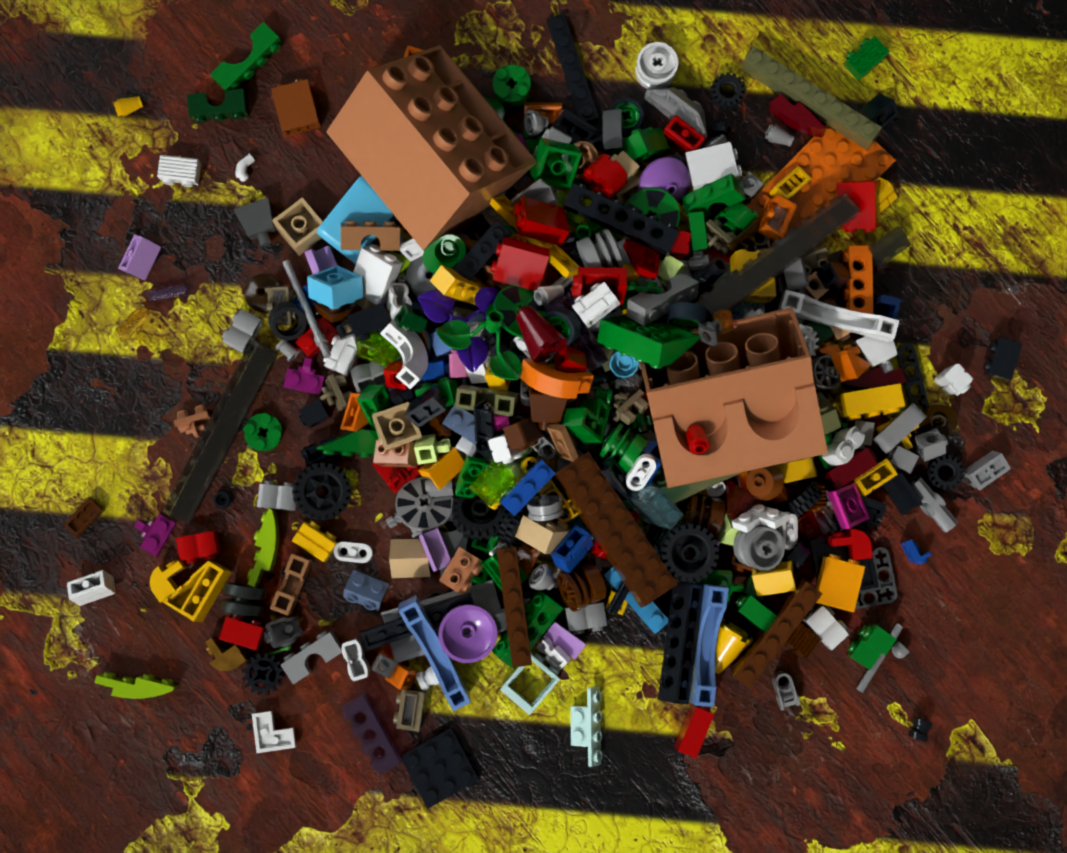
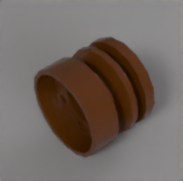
M698 493L691 495L686 504L684 523L700 525L708 529L714 535L713 537L717 539L723 523L726 500L712 497L708 505L706 504V495L702 494L699 502H697Z
M590 561L576 566L571 573L562 572L557 576V586L560 595L567 607L573 612L579 611L581 608L587 607L589 603L594 604L606 597V586L598 568Z

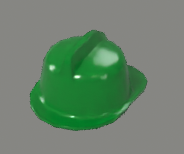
M446 234L424 250L422 256L423 264L427 270L436 273L441 265L452 268L464 258L466 245L459 236Z

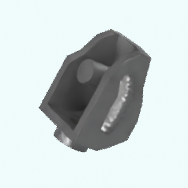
M297 616L292 618L279 617L265 625L266 632H264V638L267 644L270 643L273 648L289 646L296 641L297 637L304 635Z

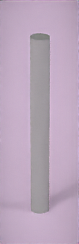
M896 623L890 635L897 638L903 626ZM881 654L871 670H867L856 688L858 691L864 692L886 655Z

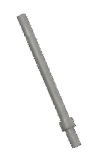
M285 260L282 264L315 336L314 341L320 347L324 358H329L331 353L327 346L328 341L325 335L321 333L290 261Z

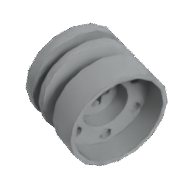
M609 229L603 230L604 240L599 233L595 234V244H593L589 237L576 241L584 267L603 268L606 265L607 268H614L612 263L614 262L616 268H623L619 245Z

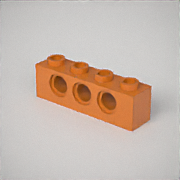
M848 246L843 251L842 261L845 263V268L852 278L846 283V289L843 290V300H846V308L844 309L874 314L872 246ZM853 262L859 263L861 270L854 269ZM853 282H860L861 289H856ZM854 300H859L862 307H855Z

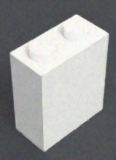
M731 142L686 152L693 191L731 173L738 180L742 176L741 167L736 165L735 161L738 160L736 148L732 149Z
M375 244L361 248L353 272L362 276L363 297L377 305L382 302L383 304L387 303L390 284L396 282L402 262L397 260L396 256L380 250V247Z

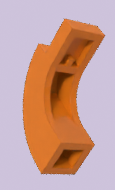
M531 358L523 359L520 378L527 385L541 393L558 398L576 399L577 394L589 393L594 375L591 372L565 373L549 367L544 361L535 363Z

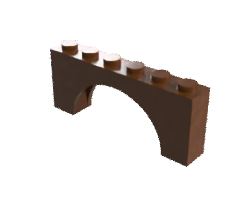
M801 575L795 582L796 590L789 592L786 602L768 629L751 648L742 652L730 666L733 677L749 689L822 595L816 586Z

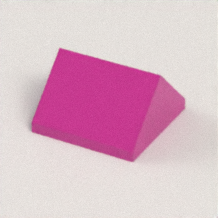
M856 482L827 493L841 529H849L870 519Z

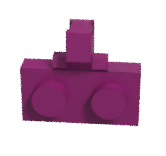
M305 357L303 367L299 366L298 371L287 368L283 387L321 396L326 377L316 375V370L312 369L314 360Z
M158 514L154 522L149 521L148 524L137 520L134 527L142 531L141 536L145 538L140 548L158 557L177 523L162 514Z

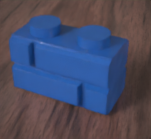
M574 525L552 551L551 556L554 564L567 573H571L587 551L594 545L590 533Z

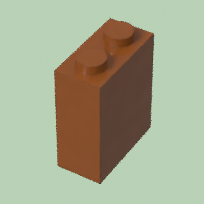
M296 79L294 83H281L276 85L275 88H271L281 130L285 137L321 128L308 79Z

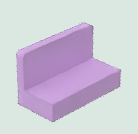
M134 235L118 269L146 280L161 247L141 236Z
M330 246L317 251L310 249L304 252L313 274L338 265Z
M439 528L419 535L433 572L447 567L451 558Z
M556 621L553 622L543 636L544 638L548 637L555 646L559 645L573 659H576L587 645Z

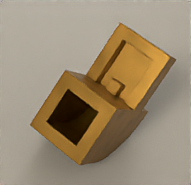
M216 636L205 642L208 653L216 658L210 664L217 670L230 671L240 667L250 659L240 645L235 644L225 651Z

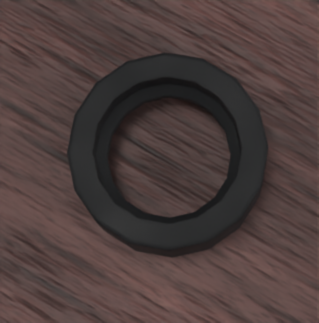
M292 302L277 304L270 311L268 317L269 326L274 335L286 341L300 337L307 326V318L301 307ZM284 312H295L299 317L296 327L289 331L280 330L277 326V318Z

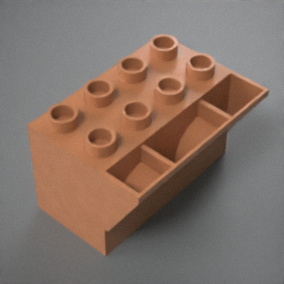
M440 45L367 70L326 131L423 251L440 237L446 234L456 235L471 227L483 211L490 206L489 203L492 198L501 196L537 163L535 158Z
M793 307L720 323L721 331L716 334L717 344L715 346L704 343L699 339L671 365L663 366L661 369L652 368L650 364L640 362L667 488L828 454L814 385L811 356ZM699 328L689 330L692 333L700 335ZM706 333V337L711 340L710 335ZM694 424L701 425L707 434L709 448L702 454H694L689 450L686 432Z

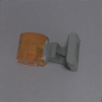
M717 311L713 314V323L709 321L699 322L698 327L701 341L715 346L717 344L716 334L732 331L734 326L731 311ZM706 333L710 335L711 340L706 337Z
M379 650L372 663V670L390 679L399 663L394 661V658L389 654Z

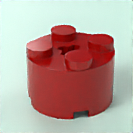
M601 154L584 171L582 178L593 188L594 193L601 192L607 196V199H611L628 183L625 180L628 176L618 161L612 162L608 159L609 155Z

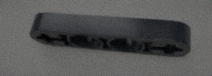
M903 344L897 348L896 357L899 368L902 369L907 381L903 385L908 405L910 406L914 402L918 406L917 400L913 401L912 399L921 396L922 399L918 400L919 405L926 409L929 407L915 349L910 344ZM904 348L906 351H910V354L907 355L908 361L912 359L913 362L903 364V362L907 361L906 356L901 354ZM907 366H912L915 369L913 376L906 374L905 369ZM912 384L917 385L920 389L917 395H913L910 392Z

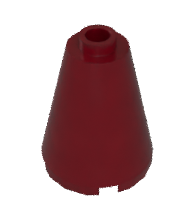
M523 306L518 309L515 318L530 357L535 363L547 360L551 357L549 354L553 351L557 353L567 343L565 336L532 306Z

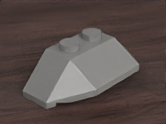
M675 87L646 91L644 100L670 120L675 115L679 116L696 129L697 133H701L707 138L705 114L700 103L690 100L683 90H677Z

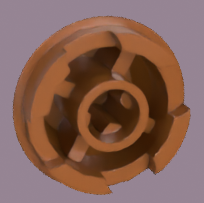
M776 465L749 470L746 476V486L755 498L763 501L772 500L782 491L784 476Z

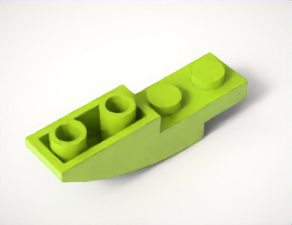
M268 509V511L263 513L261 518L263 524L254 536V540H256L254 545L261 547V550L256 552L254 561H256L255 566L249 570L247 575L248 585L253 587L259 586L265 570L273 571L279 547V524L276 510Z
M111 672L96 675L95 679L96 684L113 688L111 696L130 699L156 697L174 691L179 687V685L173 684V680L162 678V681L157 680L151 674H143V676L136 677L135 682L134 678L123 676L121 679L115 677L116 674Z

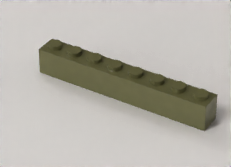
M753 47L743 60V72L779 95L782 94L793 104L796 105L800 101L817 119L867 151L878 137L882 127L756 47Z

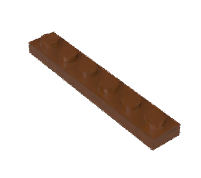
M516 547L496 549L512 668L532 665L517 550Z

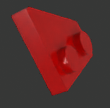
M626 239L623 247L636 273L644 278L655 280L658 275L660 253Z

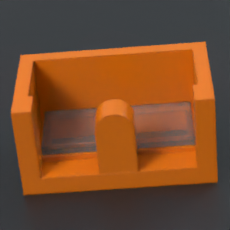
M778 194L768 202L756 233L762 234L775 242L784 239L789 232V223L796 216L794 211L797 205Z

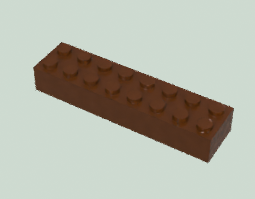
M589 452L556 472L553 477L640 608L647 606L677 585L611 484L601 473V469Z

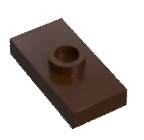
M89 497L63 526L76 538H79L105 509L93 497Z

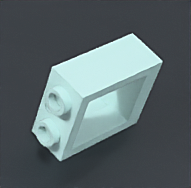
M531 653V660L553 679L532 704L510 686L525 666L517 667L500 688L505 695L529 715L560 680L559 672L552 665L548 668L543 663L544 659L538 653L534 655Z

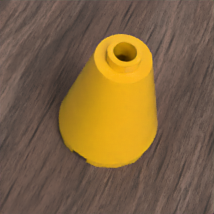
M725 619L721 620L716 642L715 673L720 674L753 641L752 637L747 638V632L734 623L725 624Z

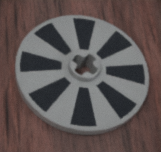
M428 477L416 478L407 482L396 496L395 507L399 519L407 527L417 531H431L439 528L448 521L452 514V495L430 497V493L425 490V480H428ZM427 501V502H428V506L424 505V506L422 507V506H421V502H422V503H425V502Z

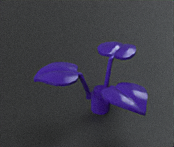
M491 287L480 289L475 295V304L480 309L465 319L460 316L453 318L451 309L454 306V300L443 295L439 290L425 292L417 299L425 315L431 321L441 323L448 319V322L460 320L467 324L470 319L480 312L487 318L486 310L490 304L494 303L500 291ZM477 336L470 337L471 345L468 348L456 349L460 360L472 373L479 368L488 356L487 344L482 338Z

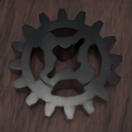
M268 652L265 653L264 657L262 653H258L257 658L255 656L250 657L252 662H245L248 668L242 670L243 673H246L242 680L248 681L245 687L251 686L252 693L258 690V695H262L263 691L266 695H269L270 689L275 692L277 691L276 685H282V682L279 680L284 679L285 675L281 674L284 670L279 666L282 661H275L276 655L270 658ZM260 661H267V662H269V663H271V664H270V665H264V664H263L262 662H260ZM252 668L255 670L253 677L251 676ZM270 669L264 677L258 678L262 671ZM274 671H276L275 680H274V678H273V672H274ZM256 683H264L266 687L259 686Z

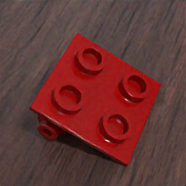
M372 463L373 467L394 493H397L403 485L420 475L418 470L422 467L418 463L416 468L385 467Z

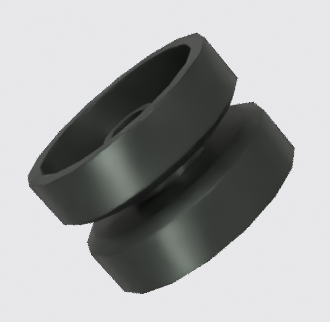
M224 583L223 593L234 597V599H222L220 604L221 611L240 616H263L264 606L261 603L253 602V600L266 599V588L239 583Z

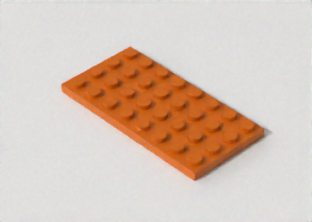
M825 125L824 136L822 138L814 136L748 203L747 207L758 214L757 222L759 226L768 202L772 199L769 193L774 186L799 165L812 179L789 200L797 205L794 211L796 216L789 223L787 236L779 241L797 236L803 254L807 252V248L812 247L838 221L837 183L842 181L876 180L896 160L876 141L873 142L867 151L830 126ZM796 174L794 175L801 183L803 182ZM778 209L775 210V214L769 224L774 230H776L783 214ZM769 238L771 250L780 258L777 242Z

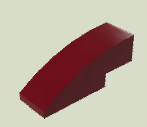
M780 94L769 103V112L787 126L819 138L824 136L825 126L800 101L793 106Z
M879 367L863 373L857 379L843 381L841 386L864 390L899 383L903 384L907 381L901 368L883 374Z

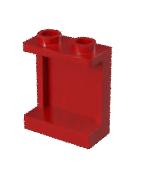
M881 180L842 181L837 183L838 229H845V232H856V229H863V232H874L876 228L881 227V223L878 222L877 189L881 188Z
M578 267L577 275H573L571 297L576 299L581 295H587L591 292L592 286L605 282L620 302L619 306H623L627 289L626 268Z

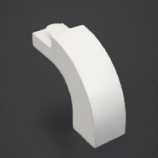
M393 319L380 334L400 352L403 359V367L395 377L411 389L427 370V351L422 340L414 330L413 332H407L403 327L399 328Z

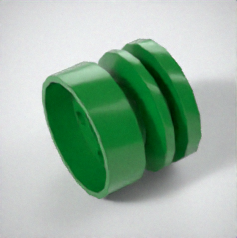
M620 422L618 426L612 429L604 441L599 457L603 459L607 452L611 453L609 458H619L618 463L627 474L649 439L639 433L632 439L629 438L631 428L629 427L625 434L621 433L620 431L625 424Z

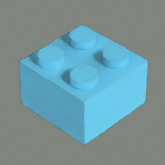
M338 265L307 276L309 298L328 306L330 309H338L342 305L354 303L356 300L363 298L362 276Z

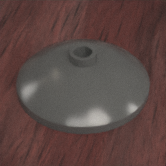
M422 256L411 261L406 272V284L409 292L417 301V298L423 293L437 289L430 282L431 279H428L430 271L425 268Z

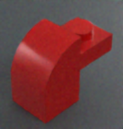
M851 527L846 529L847 534L845 532H834L833 536H828V544L832 547L848 545L849 558L852 560L873 558L872 544L869 537L857 528Z

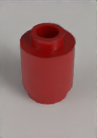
M691 425L686 432L689 450L694 454H702L709 448L706 431L701 425Z

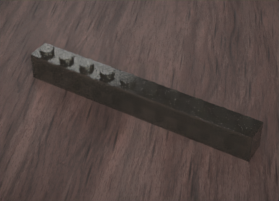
M847 193L841 197L835 196L826 208L823 205L815 212V216L805 218L800 223V227L790 229L786 233L787 236L782 239L780 237L772 243L773 247L770 249L764 248L757 254L758 258L755 260L749 259L743 264V269L740 271L734 270L729 274L728 280L725 282L719 281L713 287V291L710 293L704 292L698 298L699 302L697 304L707 308L706 320L713 323L714 320L721 318L852 221L861 211Z
M250 340L162 510L165 514L187 524L195 517L196 509L200 502L203 501L208 486L213 482L217 469L222 465L223 457L226 451L230 449L235 434L240 430V424L248 414L252 401L257 397L258 389L265 381L270 366L274 364L277 352L256 341Z

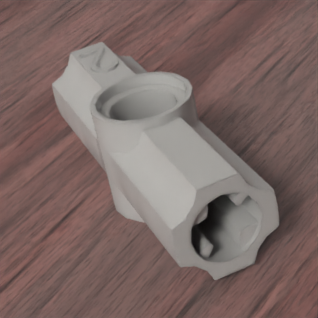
M921 477L910 484L923 503L920 506L922 511L928 517H932L944 533L957 525L958 521L946 508L945 501L940 495L933 492Z

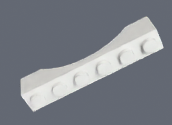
M785 290L781 293L777 308L778 311L793 307L797 318L885 342L895 339L899 320L839 308L790 290Z

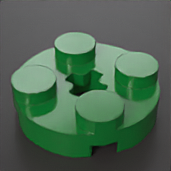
M267 413L256 414L244 426V438L251 448L257 451L268 452L280 444L283 427L280 421ZM261 428L268 429L267 437L259 436Z

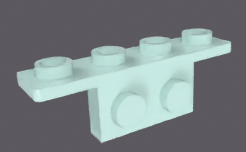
M600 686L587 688V706H570L571 746L588 747L589 767L600 765L602 760V732L600 723L602 719L600 711L602 694Z

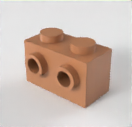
M376 440L373 463L385 467L416 468L415 443L409 442L385 451L381 442Z
M459 547L439 581L454 591L464 594V592H468L471 588V581L474 576L478 575L482 570L483 565L481 564L483 560Z

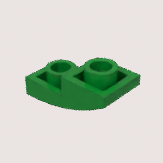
M471 456L466 457L458 477L455 489L456 496L474 497L481 484L479 477L487 464L485 459Z

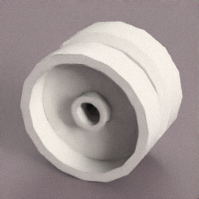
M661 42L649 43L643 47L638 54L635 68L636 78L641 86L648 90L662 89L670 86L675 79L678 68L676 52L672 47Z

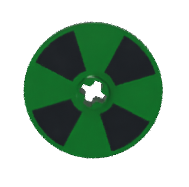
M657 188L640 190L633 194L625 204V207L629 209L636 208L640 210L644 216L648 217L649 213L657 215L655 217L664 225L671 224L676 228L679 226V206L676 200L664 190ZM622 215V221L624 222L627 220V217ZM637 223L634 226L637 230L645 228L642 223ZM660 231L652 233L654 238H660L663 235Z
M511 285L503 288L497 294L493 309L503 314L504 319L501 326L507 332L516 337L523 338L515 318L518 309L523 306H532L543 317L550 311L547 305L543 306L536 303L533 290Z

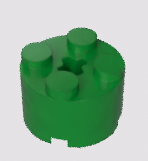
M507 65L496 71L493 78L495 99L509 109L519 108L524 105L531 94V81L523 67Z
M739 202L730 207L726 205L713 220L718 219L722 223L723 227L721 229L725 233L732 231L738 236L753 221H757L758 214L754 210H750L742 202Z

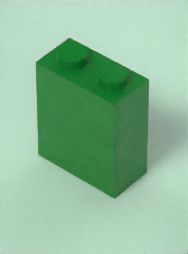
M740 595L734 602L736 605L734 610L763 633L776 618L774 613L751 595Z

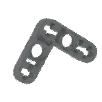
M876 547L872 550L878 587L859 591L861 605L857 601L855 609L891 603L897 598L890 555L883 547ZM878 551H880V553H884V557H882L881 560L882 564L886 563L887 566H880L877 568V564H881L880 560L875 558V555L878 554ZM883 569L889 573L888 578L884 581L879 578V572ZM886 589L892 591L889 599L887 597H879L880 601L878 602V594L885 593ZM867 592H871L874 596L871 603L864 601V594Z

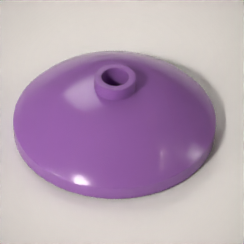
M662 157L656 159L642 172L638 182V191L647 188L661 189L668 192L681 205L682 196L688 194L691 178L689 170L683 162L676 158Z
M472 604L460 605L450 610L443 617L438 631L439 642L443 651L451 659L461 663L477 662L485 658L493 650L497 641V626L491 614L484 608ZM465 628L471 629L469 633H464L463 630Z

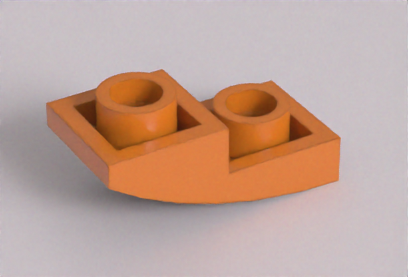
M831 342L820 345L821 349L816 351L818 356L831 355L847 350L855 355L860 354L859 346L852 347V344L841 347L840 351L838 344L832 345Z

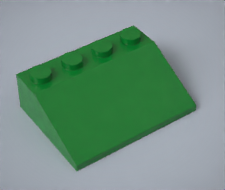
M625 314L601 319L597 342L605 345L604 347L607 349L620 351L621 355L632 356L638 362H646L652 368L661 369L663 366L671 365L700 339V335L659 319L643 326Z

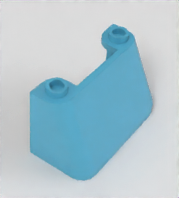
M361 175L319 226L317 234L356 265L361 250H341L340 224H345V221L348 220L356 221V224H364V221H376V224H384V221H396L398 219ZM374 235L365 236L361 241V248L371 245L377 237Z

